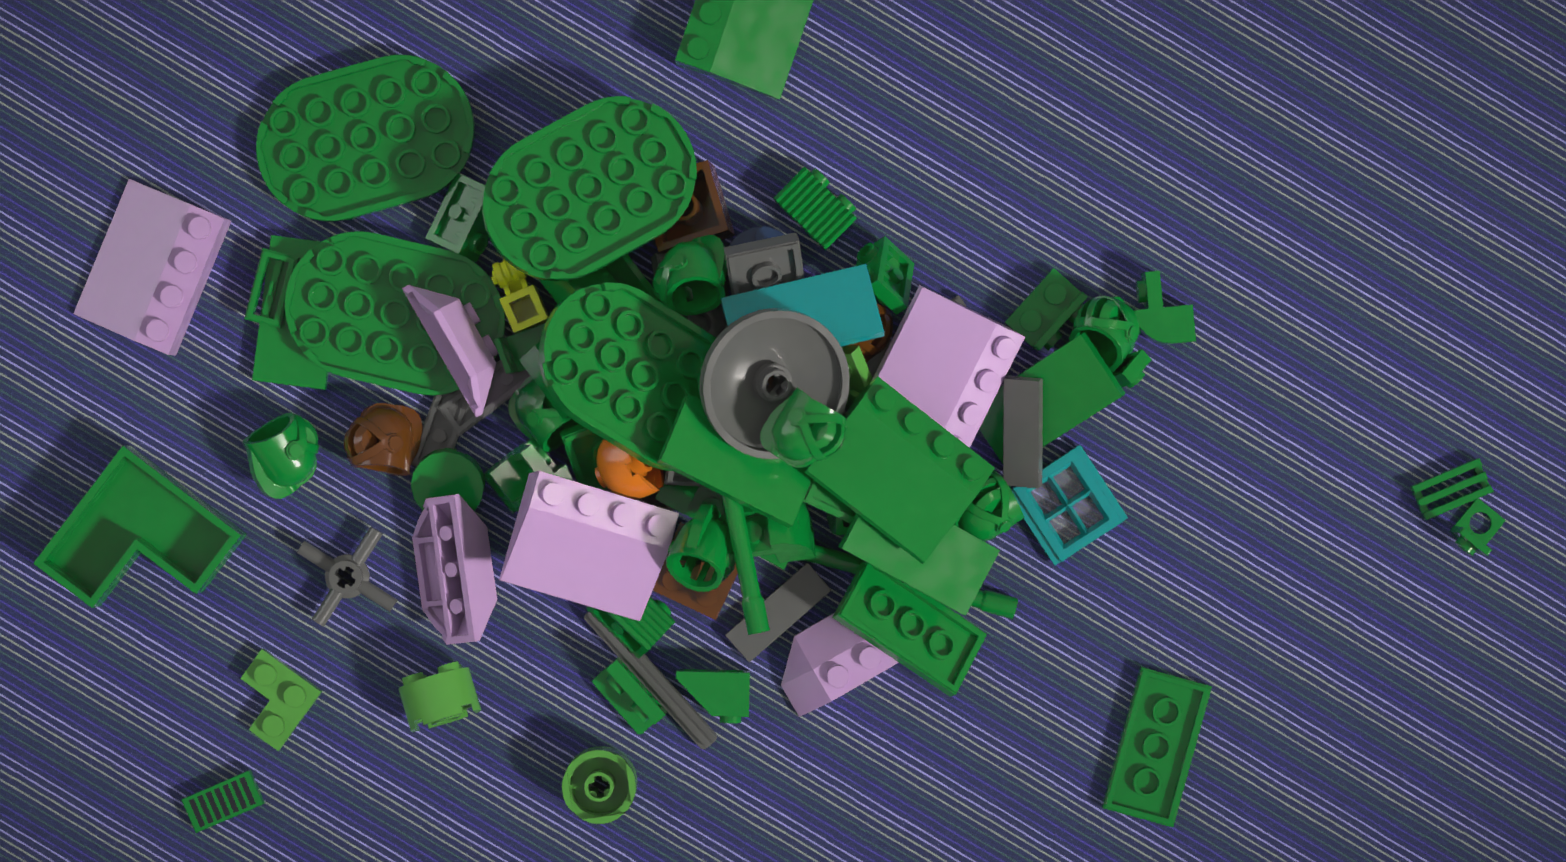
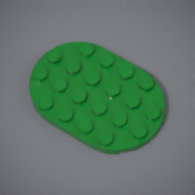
M384 56L302 79L283 90L272 101V105L266 112L258 129L256 141L258 166L272 194L292 211L319 221L336 222L349 220L431 197L450 185L458 173H461L470 157L475 136L474 116L464 90L446 70L426 59L416 56Z
M613 96L593 101L515 143L497 160L488 176L482 199V214L487 234L498 253L514 268L529 276L547 281H569L587 276L657 238L680 219L691 201L697 177L696 158L692 144L676 119L653 103L651 105L627 96Z
M362 231L334 235L310 249L294 268L285 294V316L289 331L303 354L315 365L341 377L421 395H442L460 389L402 288L411 285L460 299L463 306L470 302L481 321L475 324L476 329L481 337L489 335L494 345V339L498 337L503 338L505 316L504 309L499 300L501 297L494 283L481 267L467 257L441 248Z
M605 282L582 288L570 294L551 312L540 337V370L550 396L567 416L646 465L672 471L658 464L657 461L684 397L687 394H691L700 399L696 378L701 375L704 359L716 337L640 289L622 283Z

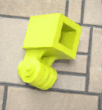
M505 259L501 263L496 262L492 264L493 277L491 278L494 285L499 284L500 288L504 289L506 296L499 300L513 332L517 334L546 322L549 317L537 287L535 285H528L527 275L514 268Z

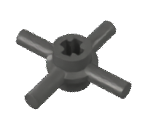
M371 526L353 555L345 554L334 559L308 542L304 541L297 553L326 571L325 581L330 590L312 617L314 622L324 627L342 598H354L360 594L389 612L393 609L398 600L369 582L370 573L365 563L382 537V532ZM350 567L354 570L352 577L356 580L354 584L349 582L345 586L341 583L343 576L339 572L341 569L345 571Z

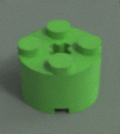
M456 661L437 667L438 674L427 677L423 672L402 678L404 686L398 690L411 732L420 731L419 723L427 724L428 728H433L468 717L467 709L471 707L475 713L481 711L469 667L462 668V665Z
M606 746L588 748L575 756L565 771L562 780L564 801L575 815L589 823L605 824L615 821L629 809L634 800L638 783L637 774L633 764L623 752ZM596 776H602V780L608 781L610 784L606 786L604 793H599L596 787L591 788L590 784L594 783Z

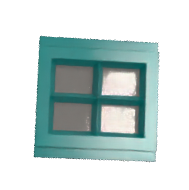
M1081 445L1076 446L1042 468V486L1039 489L1016 486L1011 489L1025 517L1023 519L1054 566L1128 518Z

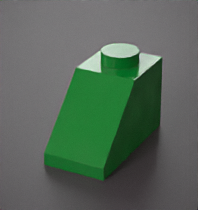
M676 670V679L711 716H720V723H741L742 717H749L750 670Z

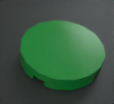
M443 448L434 450L421 459L413 472L411 489L414 500L422 511L424 510L423 505L427 498L459 494L470 508L475 511L483 498L485 479L481 467L473 457L457 452V449Z

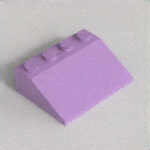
M129 179L73 314L162 353L176 356L231 221Z
M919 285L872 381L877 376L970 448L1025 336L989 317Z
M542 471L531 472L528 475L499 580L640 621L668 554L679 513Z

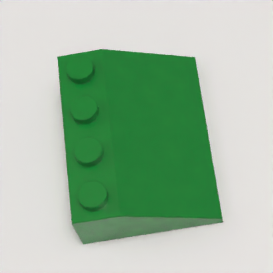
M695 0L675 59L676 65L780 100L814 0Z
M877 376L861 390L844 414V417L847 419V431L845 432V440L842 447L829 458L809 465L804 473L923 564L977 496L995 467Z

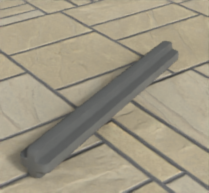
M587 612L584 616L585 621L623 661L700 749L704 750L717 739L715 731L645 654L639 659L636 658L628 648L624 647L623 643L619 642L618 638L614 637L613 633L608 631V628L604 627L601 622H598L596 617H593L591 612Z

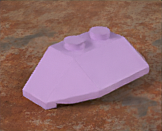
M411 285L402 288L475 417L482 415L496 367L493 357L499 353L489 335L481 337L476 329L475 324L481 321L470 302L463 306L458 298Z
M459 494L427 498L423 505L424 510L418 519L412 536L422 610L433 626L442 634V639L446 645L480 641L497 601L487 526Z
M833 613L794 636L781 686L800 717L837 699L898 662L832 618Z

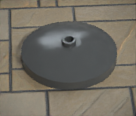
M784 308L757 310L732 322L712 343L704 359L700 375L701 403L713 429L738 451L762 459H779L762 446L760 432L770 414L792 395L796 387L802 389L812 399L841 415L846 406L849 393V368L843 349L837 339L825 326L810 316ZM774 375V381L767 385L769 377Z

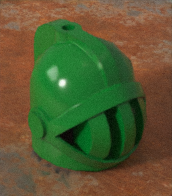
M706 235L694 238L692 241L679 242L669 249L657 267L653 278V291L657 299L669 309L681 315H698L718 307L722 303L721 298H724L726 295L724 284L727 275L724 255L725 246L721 239L715 235Z
M1095 297L1092 300H1088L1080 308L1078 315L1074 319L1069 341L1085 332L1111 372H1113L1125 361L1126 356L1131 354L1140 333L1138 316L1120 297Z
M531 376L522 383L509 400L508 410L513 422L524 435L530 439L534 438L545 452H552L563 445L559 431L579 424L569 416L563 420Z
M796 387L792 395L770 414L760 432V441L767 451L789 465L797 468L807 467L814 462L829 458L842 447L845 440V432L847 431V419L838 412L812 399L802 389Z
M291 412L278 416L252 432L242 442L247 451L252 478L265 496L282 499L295 492L314 475L317 467L316 454H318L319 450L318 435L313 425L300 415Z
M993 470L977 496L954 525L986 542L1001 533L1007 532L1011 526L1025 517L1007 482L997 471Z
M701 504L696 516L686 522L678 532L676 539L670 543L666 558V566L675 580L686 588L697 592H709L716 589L728 578L735 566L729 529L724 521L719 520L721 514L715 504ZM680 560L686 561L684 567H682ZM701 562H704V565L699 573Z

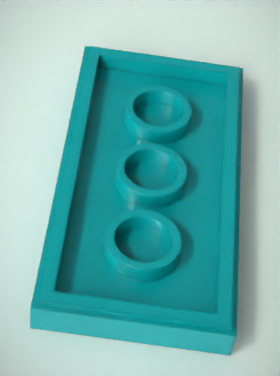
M866 264L721 298L727 326L740 317L757 310L784 308L804 313L821 323L833 334L841 347L884 337V329Z

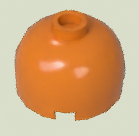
M605 439L602 441L597 452V467L595 468L596 478L602 487H607L614 494L636 500L660 491L659 488L664 486L663 470L646 465Z

